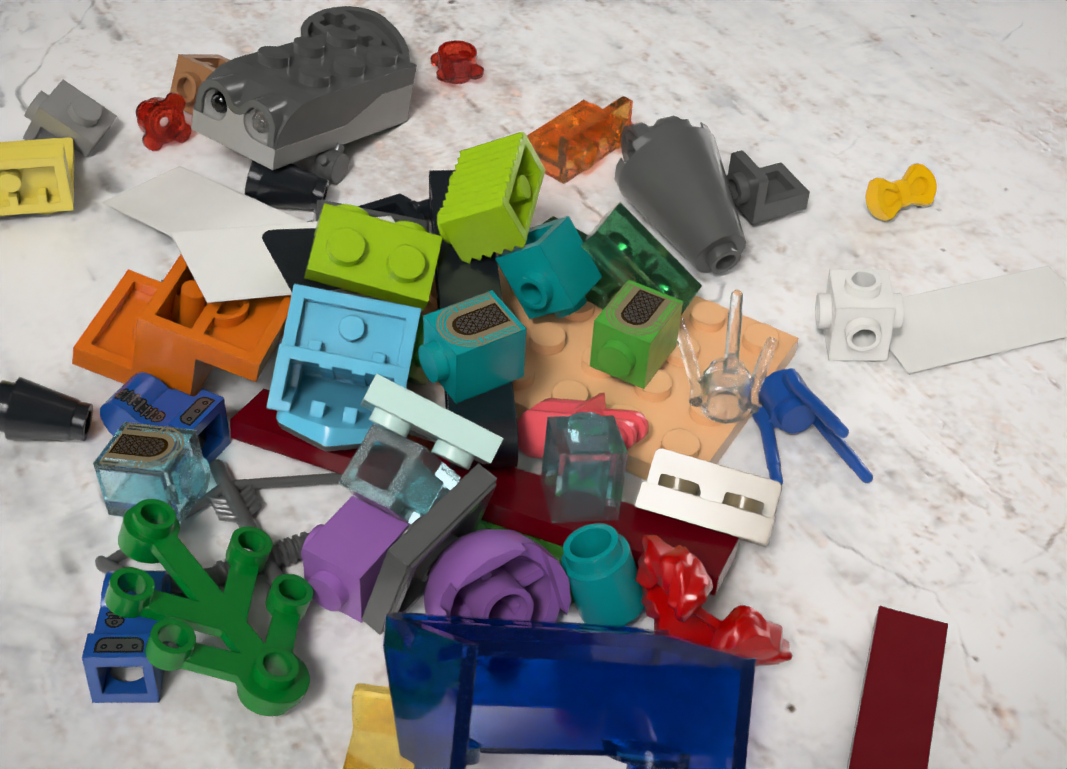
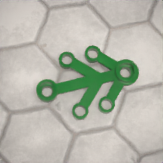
M144 499L128 509L124 515L118 535V545L121 551L137 562L149 564L160 562L189 598L155 590L153 578L147 572L138 568H121L111 575L105 594V604L111 612L124 618L142 616L158 621L153 625L145 647V655L148 661L153 666L165 671L184 669L233 682L237 686V694L242 704L250 711L262 716H279L299 704L308 690L310 675L304 662L293 653L299 620L303 619L313 598L312 586L307 580L295 574H282L273 580L265 601L266 608L272 615L265 642L262 641L247 622L257 574L265 568L272 550L273 543L269 535L261 529L251 526L240 527L233 532L225 554L230 567L222 592L178 538L180 524L174 509L169 504L158 499ZM122 590L132 591L137 595L127 594ZM284 596H289V597L293 598L294 600H290V599H288V598H286V597H284ZM194 631L221 638L230 651L196 643ZM162 642L174 643L178 648L169 647Z

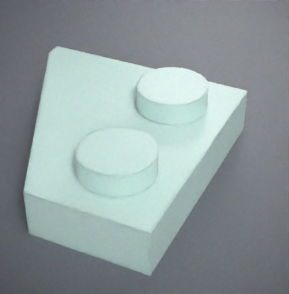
M377 373L360 403V406L372 411L369 418L371 422L403 438H407L410 430H413L432 439L436 443L431 452L469 470L473 460L482 464H491L503 440L502 437Z

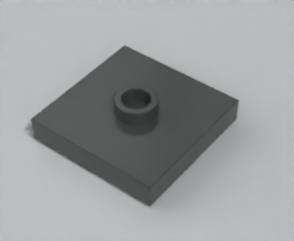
M479 463L423 517L417 518L405 530L399 540L388 549L362 620L379 635L382 632L386 633L424 595L429 571L442 551L461 536L477 530L497 486V478Z

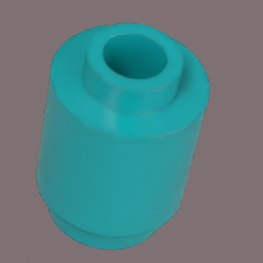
M601 523L589 524L571 533L563 545L564 554L561 559V566L569 578L570 591L582 621L596 629H616L627 625L644 608V605L641 603L643 595L642 586L635 581L638 569L628 541L619 535L612 526Z

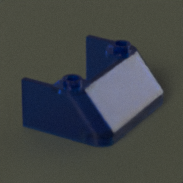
M386 613L382 646L399 755L412 762L414 769H466V766L475 765L480 762L481 753L607 756L625 763L626 769L746 768L756 658L662 632L630 626L421 613Z

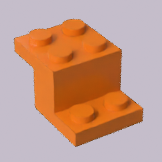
M181 254L162 282L128 269L74 345L72 364L123 384L136 373H148L160 379L169 389H177L193 397L198 394L214 366L257 382L284 334L291 295L207 303Z

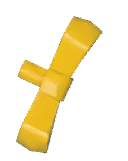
M919 163L910 165L901 180L890 182L883 178H874L869 181L866 190L867 208L877 219L888 221L901 208L911 204L919 206L930 205L937 191L936 179L927 167Z

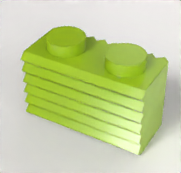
M518 132L459 151L460 157L457 158L456 171L452 172L449 186H447L448 193H445L444 207L440 208L437 214V225L443 240L447 244H452L460 259L469 264L472 258L481 260L482 255L491 258L493 252L502 255L504 249L513 251L515 246L524 248L545 173V168L527 135L524 132Z

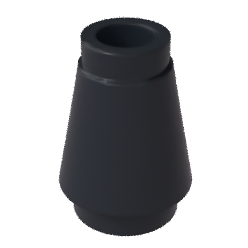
M252 160L246 180L245 195L273 207L315 210L317 200H326L329 180L320 178L318 175L293 163L271 170Z
M19 377L16 382L5 380L0 382V432L5 433L7 440L75 439L85 441L87 439L92 422L93 404L81 402L79 399Z

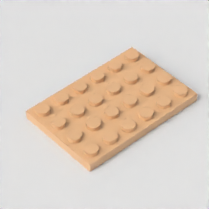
M589 252L602 278L585 295L587 299L586 304L576 312L562 318H556L554 313L529 319L498 265L502 301L526 328L524 377L512 381L517 421L525 411L530 410L547 398L589 400L599 393H605L606 408L638 411L648 421L649 429L646 437L622 453V463L625 456V471L646 481L655 451L659 448L717 464L750 419L753 412L760 405L757 390L761 382L773 372L785 369L795 356L798 337L592 252ZM435 277L433 278L429 301L425 309L421 310L420 315L422 316L438 310ZM628 279L683 301L677 346L645 389L590 367L594 320Z

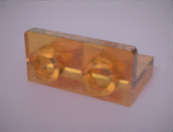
M622 96L603 109L596 104L582 100L528 134L527 137L545 168V174L565 184L583 171L589 170L596 162L614 150L621 148V132L625 126L632 124L633 100Z

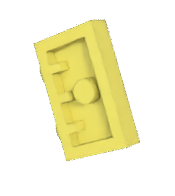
M72 138L0 142V216L32 213L52 214L58 211L74 210L75 147Z

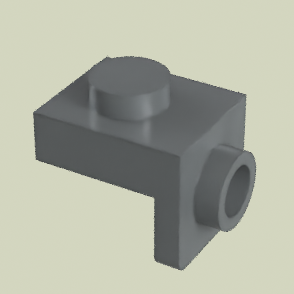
M743 150L731 153L727 180L735 206L752 224L807 208L810 191L782 162L759 168Z

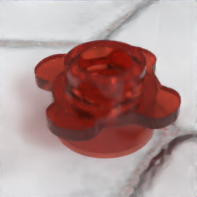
M454 40L445 42L439 46L438 52L434 53L430 58V63L438 69L436 77L442 82L463 84L470 79L476 80L484 75V68L477 64V50L475 46L465 41Z
M171 92L165 98L153 97L140 102L135 112L140 130L144 133L142 143L149 150L158 151L163 144L172 141L183 143L189 139L192 129L185 121L183 110L186 106V101L181 95ZM164 117H167V124L165 126H161L160 120Z

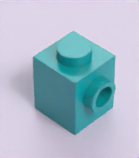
M569 216L530 228L524 248L515 246L513 251L504 249L502 255L499 254L495 258L529 319L554 313L556 318H562L576 312L586 304L587 299L585 295L602 278Z

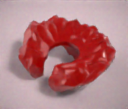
M643 535L641 539L643 552L637 562L639 569L635 581L642 586L643 595L641 603L646 608V616L654 619V630L659 632L669 651L687 655L690 662L701 659L703 663L711 664L721 669L727 664L736 663L742 671L755 666L778 665L792 659L793 655L790 651L789 641L783 638V628L781 625L765 620L758 611L746 605L735 607L723 621L717 619L702 608L713 588L712 580L702 562L690 553L685 546L671 547L657 535Z

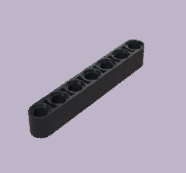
M429 170V205L432 234L441 236L437 225V214L440 208L444 207L443 201L446 200L445 193H448L449 179L453 174L452 172L456 170ZM442 238L435 269L437 309L440 310L491 290L502 300L498 263L495 260L497 257L496 252H493L491 258L482 255L481 260L472 258L469 264L462 261L452 244H447ZM509 382L457 404L444 389L445 409L503 438L491 464H482L473 460L469 469H473L478 463L485 469L517 467L518 426L513 383ZM450 462L451 470H465Z

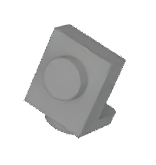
M63 79L50 95L41 90L33 99L24 114V117L29 119L31 123L23 139L36 140L44 130H47L57 138H72L75 150L87 157L110 129L117 115Z

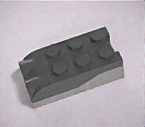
M341 27L330 28L327 33L313 37H296L294 42L277 47L263 46L258 49V52L240 56L221 64L202 82L198 88L193 108L191 129L274 170L330 150L337 143L343 145L407 122L417 65L398 57V52L393 48L382 45L365 47L357 43L358 34L356 32Z

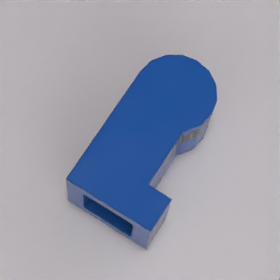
M136 373L100 408V417L104 426L116 439L128 423L169 427L179 431L184 438L183 448L173 459L164 464L195 479L231 443L224 397L202 389L193 397L177 389H169L160 379L148 373ZM129 425V427L148 428V429H157V430H161V429H162V428H155V427ZM127 427V429L159 433V431ZM169 429L168 431L174 433L178 437L179 446L177 450L170 457H168L175 450L177 446V439L173 434L166 432V434L173 437L175 444L170 453H168L163 458L158 459V461L165 462L166 460L173 457L181 447L182 439L180 435L173 430ZM197 436L205 440V444L201 449L198 447Z
M108 571L103 581L100 610L94 633L87 634L82 654L92 703H159L164 670L153 666L145 655V647L151 629L158 621L142 616L124 618L111 612L105 604V594L111 575L115 571ZM145 571L153 578L155 590L171 594L170 575L167 571ZM122 590L127 594L137 595L132 591ZM112 667H142L144 677L131 682H123L113 678L110 675Z

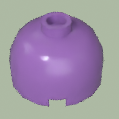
M480 529L461 536L444 549L429 571L424 589L426 622L438 643L457 667L468 672V667L471 669L482 668L488 676L504 675L527 666L548 649L557 636L550 628L557 619L559 610L561 609L567 615L571 603L569 578L558 560L543 546L515 530Z

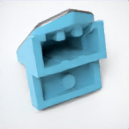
M294 284L282 344L279 343L266 407L267 409L277 411L276 420L278 425L288 433L323 451L367 448L380 445L387 437V432L390 431L371 422L369 418L372 411L360 406V403L376 373L406 388L421 308Z

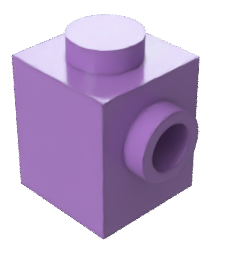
M351 496L325 525L319 524L314 527L303 544L301 558L303 560L304 579L313 588V600L329 611H340L362 623L364 611L386 553L399 540L409 527V524Z

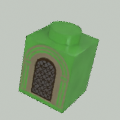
M628 279L594 320L590 367L645 389L677 346L683 301Z

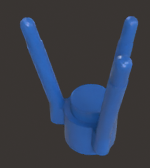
M782 369L773 372L761 382L757 392L758 400L762 407L755 410L752 417L760 429L766 465L771 480L778 481L781 485L783 484L774 428L782 429L787 433H799L813 424L862 482H872L873 475L843 439L849 435V429L808 388L803 378L795 369Z

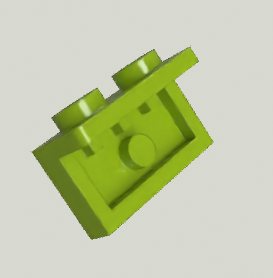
M324 203L314 232V241L304 278L396 304L421 308L423 311L429 301L443 236L429 233L423 226L414 222L397 221L393 223L369 216L367 211L354 205L340 204L334 206Z

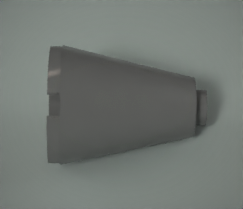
M677 119L658 125L632 143L636 152L626 164L620 158L616 165L614 180L621 194L696 269L706 273L713 272L718 274L726 272L740 261L741 254L746 246V240L715 137L707 125L700 122L701 127L692 126L688 119Z

